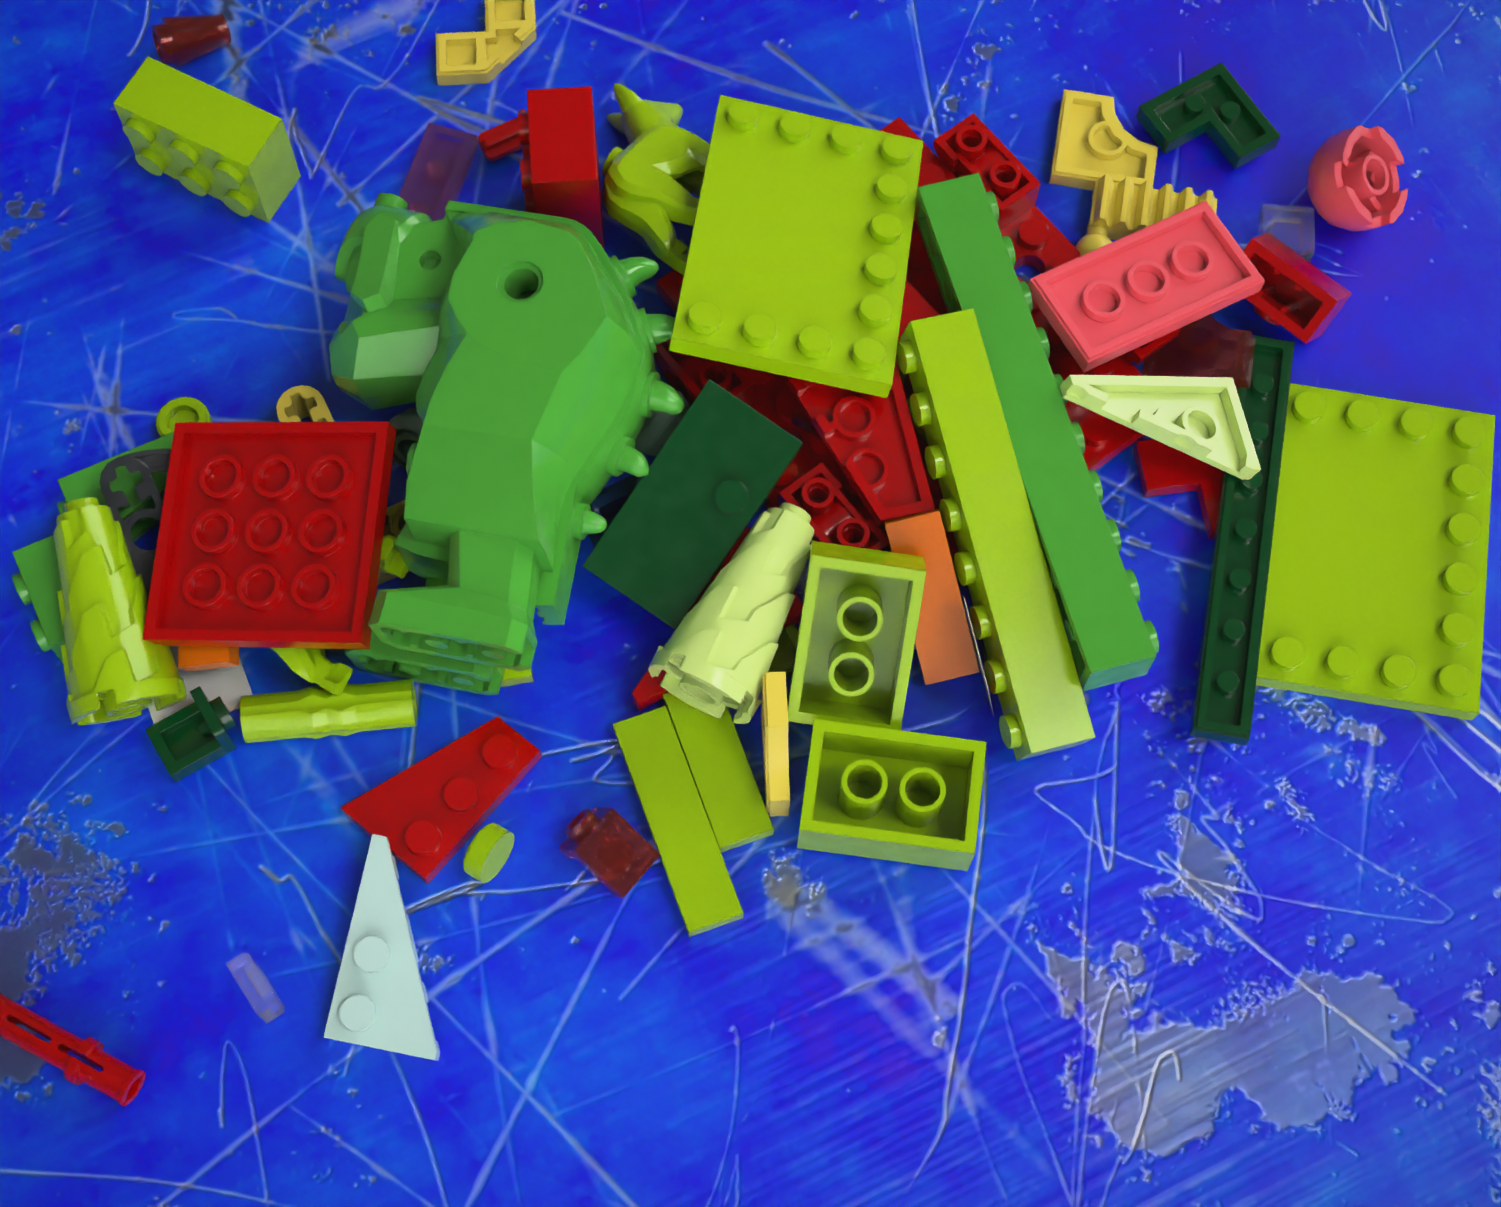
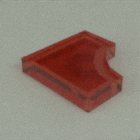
M1212 314L1181 327L1180 334L1145 359L1143 364V376L1233 378L1236 388L1250 387L1255 339L1251 331L1230 329L1216 321Z

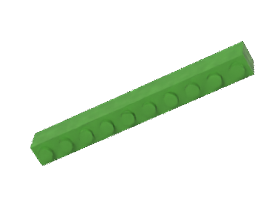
M979 173L918 187L914 218L947 312L953 313L972 308L975 311L1082 691L1144 676L1148 673L1157 656L1156 653L1159 652L1157 632L1150 620H1143L1137 603L1140 601V589L1137 578L1131 569L1125 570L1119 554L1122 545L1118 527L1113 519H1106L1101 506L1103 489L1100 478L1095 470L1089 471L1082 454L1085 452L1083 432L1077 421H1070L1066 411L1067 399L1063 398L1060 385L1064 381L1060 374L1053 375L1048 362L1050 347L1046 332L1042 327L1036 328L1030 313L1033 310V302L1029 286L1025 281L1019 282L1014 269L1016 255L1012 240L1008 235L1002 237L997 223L999 221V208L996 197L992 191H985Z

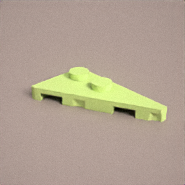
M1069 375L1060 385L1064 399L1242 480H1250L1261 470L1233 378Z

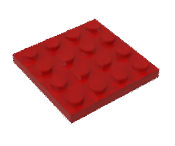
M388 421L175 422L142 640L163 646L370 649L372 630L368 624L376 600L396 429Z

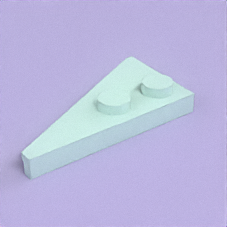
M372 834L324 1038L439 1061V1044L435 1040L427 1006L428 997L425 985L421 981L418 968L419 959L409 917L405 912L398 882L400 878L395 857L391 853L388 837Z

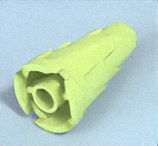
M782 503L779 508H768L767 511L759 515L729 563L721 569L698 603L685 615L665 646H659L648 671L652 678L658 676L661 670L667 672L660 684L661 687L688 705L720 719L726 707L737 709L732 723L746 724L751 721L762 701L758 699L762 691V676H765V672H768L779 646L777 642L795 598L793 593L810 555V542L814 536V528L809 524L811 516L805 510L791 503Z

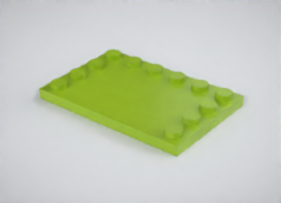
M720 95L669 351L887 398L893 383L923 141Z
M1290 383L1256 685L1471 721L1479 714L1495 415Z

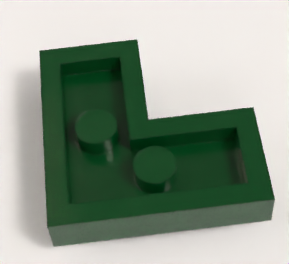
M1222 62L1140 105L1136 115L1138 121L1164 154L1206 132L1235 169L1275 148L1281 136Z

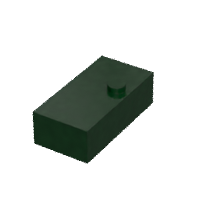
M709 379L650 465L648 475L642 477L582 566L676 630L803 447V442Z

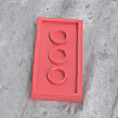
M1204 201L1030 278L1028 286L1035 303L1083 372H1086L1259 292L1265 280L1208 202Z

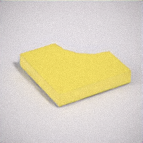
M1064 89L1049 184L1093 190L1095 180H1099L1103 175L1109 174L1114 183H1119L1125 177L1131 178L1134 186H1140L1146 180L1151 181L1153 185L1158 147L1139 141L1123 128L1115 114L1114 97Z
M765 672V676H762L761 726L766 810L769 813V817L789 816V725L786 672Z

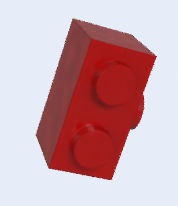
M1269 232L1252 238L1243 250L1265 280L1259 292L1245 299L1255 306L1254 310L1260 317L1273 325L1283 326L1305 344L1324 333L1352 295L1350 291Z

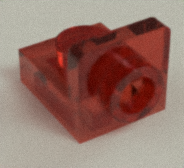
M596 807L592 811L586 808L581 811L566 827L564 833L568 838L559 848L567 857L576 858L615 897L619 898L625 897L660 856L613 808Z

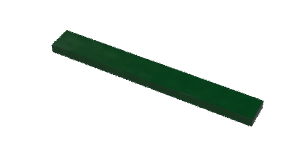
M1243 333L1238 341L1233 380L1261 470L1250 480H1242L1222 471L1189 736L1245 746L1250 740L1295 342Z

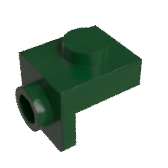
M200 686L189 691L195 702L145 729L167 771L175 782L236 749L234 742L227 732L237 726L221 697L219 696L210 701Z

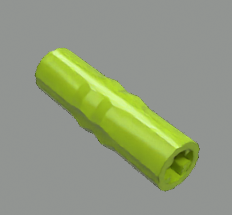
M413 679L366 684L347 683L340 696H336L320 686H310L295 691L244 695L240 699V721L243 738L246 743L293 738L320 739L329 735L349 736L363 731L417 726L418 712L415 685Z

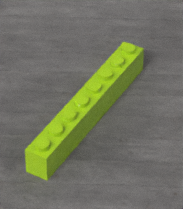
M974 308L910 321L899 338L900 342L897 344V361L901 372L904 375L909 374L914 391L910 398L912 416L918 427H924L929 445L925 448L927 470L932 479H938L943 496L939 504L943 526L947 532H953L958 553H955L954 556L955 571L961 585L968 586L973 604L969 609V617L974 636L978 640L983 639L988 661L984 663L985 678L991 693H998L1003 715L999 718L1001 737L1008 749L1013 748L1016 761L1079 746L1096 737Z

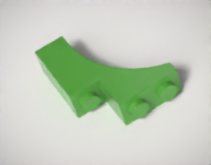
M174 432L58 479L65 500L57 502L60 515L65 513L63 507L65 503L80 498L95 497L98 499L99 505L108 506L100 485L101 472L107 463L117 457L134 452L171 449ZM126 465L115 469L117 478L109 482L110 488L113 492L123 491L130 504L129 507L118 508L123 520L138 510L156 508L152 496H148L142 502L138 497L136 485L143 481L139 471L130 473ZM154 472L151 475L163 502L168 472ZM150 517L141 518L136 521L131 530L133 542L135 543L142 535L160 522ZM54 535L12 552L20 572L11 575L24 605L33 604L38 619L31 621L30 627L39 647L43 652L52 650L63 663L61 645L65 644L57 594V591L62 590Z

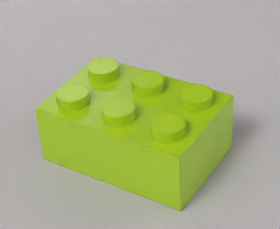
M151 57L145 59L113 103L122 122V130L129 138L136 154L135 159L140 166L154 175L161 176L164 173L179 180L186 189L198 196L209 194L223 201L230 210L240 216L249 217L253 215L269 223L301 177L282 118Z
M818 541L811 542L787 703L788 722L813 725L814 719L901 730L927 572L924 557Z
M814 719L797 848L968 871L976 851L987 742Z

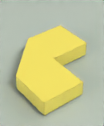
M485 0L486 31L436 34V74L438 85L486 84L491 82L537 39L535 0Z

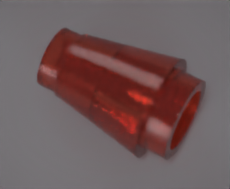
M222 13L217 15L162 17V23L151 26L157 53L161 62L166 65L175 63L177 67H180L222 47V45L231 43L230 30Z

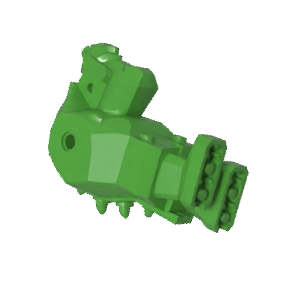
M380 193L377 195L374 206L359 213L349 225L337 256L335 276L338 280L346 283V291L351 295L345 319L335 330L329 344L331 375L342 392L371 410L416 402L417 413L423 422L418 443L411 445L407 456L406 470L408 478L404 510L406 524L394 545L410 572L427 579L425 587L378 590L368 624L372 630L370 649H345L344 653L357 668L374 675L401 680L413 679V682L487 696L498 695L505 669L516 671L531 669L538 643L533 624L535 608H538V616L543 617L542 623L544 625L565 624L581 540H584L587 534L601 533L607 527L606 519L592 512L590 504L596 499L612 476L618 477L623 472L636 477L648 475V462L643 453L635 449V441L643 428L646 418H651L654 412H664L670 415L679 414L684 408L682 397L673 387L661 381L659 372L655 371L653 353H657L656 345L671 340L675 318L666 314H646L645 308L637 309L632 299L637 295L635 287L643 281L652 278L657 273L659 267L654 260L645 257H630L619 260L615 255L609 258L592 232L575 220L449 200L445 207L446 215L444 219L432 221L430 216L425 213L407 210L408 203L403 198L391 193Z

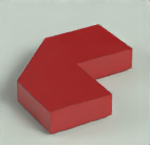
M1157 440L1137 441L1133 452L1144 498L1197 491L1208 540L1214 539L1222 470Z

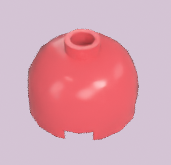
M1360 125L1330 136L1313 154L1308 168L1307 190L1315 209L1330 225L1351 232L1365 231L1396 221L1404 210L1408 188L1399 191V176L1396 166L1405 163L1395 140L1382 127L1376 126L1369 129Z

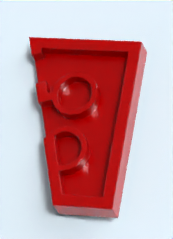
M896 359L893 383L887 398L787 377V386L878 527L885 526L887 521L935 509Z
M497 716L340 808L349 819L371 837L372 834L388 837L392 855L424 882L429 884L542 758L541 752Z

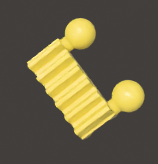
M1105 174L1099 180H1095L1091 196L1092 205L1087 232L1078 241L1075 248L1080 252L1081 256L1112 243L1110 239H1121L1204 201H1207L1216 213L1218 199H1215L1214 193L1211 190H1207L1201 196H1196L1192 187H1186L1180 193L1174 192L1172 184H1165L1158 190L1154 189L1151 181L1146 180L1140 186H1134L1131 178L1125 177L1121 182L1114 183L1111 175Z

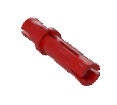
M0 993L1 1037L64 1071L65 1080L79 1086L85 1083L115 1099L124 1107L136 1098L145 1081L146 1073L138 1068L135 1069L103 1051V1043L95 1038L88 1037L82 1039ZM17 1024H21L27 1027L28 1029L50 1040V1042H45L44 1040L18 1027ZM72 1052L73 1054L86 1060L88 1063L96 1067H99L103 1071L100 1072L90 1067L89 1065L83 1063L81 1060L73 1057L72 1055H69L68 1053Z

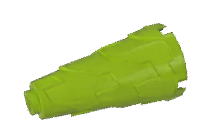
M95 497L80 498L65 503L63 505L65 513L57 516V526L53 535L62 590L57 591L65 640V644L61 645L68 693L66 707L71 724L73 725L77 722L78 725H94L141 716L143 709L153 705L151 698L154 699L157 711L183 701L187 697L184 679L179 675L170 646L142 640L149 596L142 574L136 575L119 521H114L110 507L99 505L98 499Z

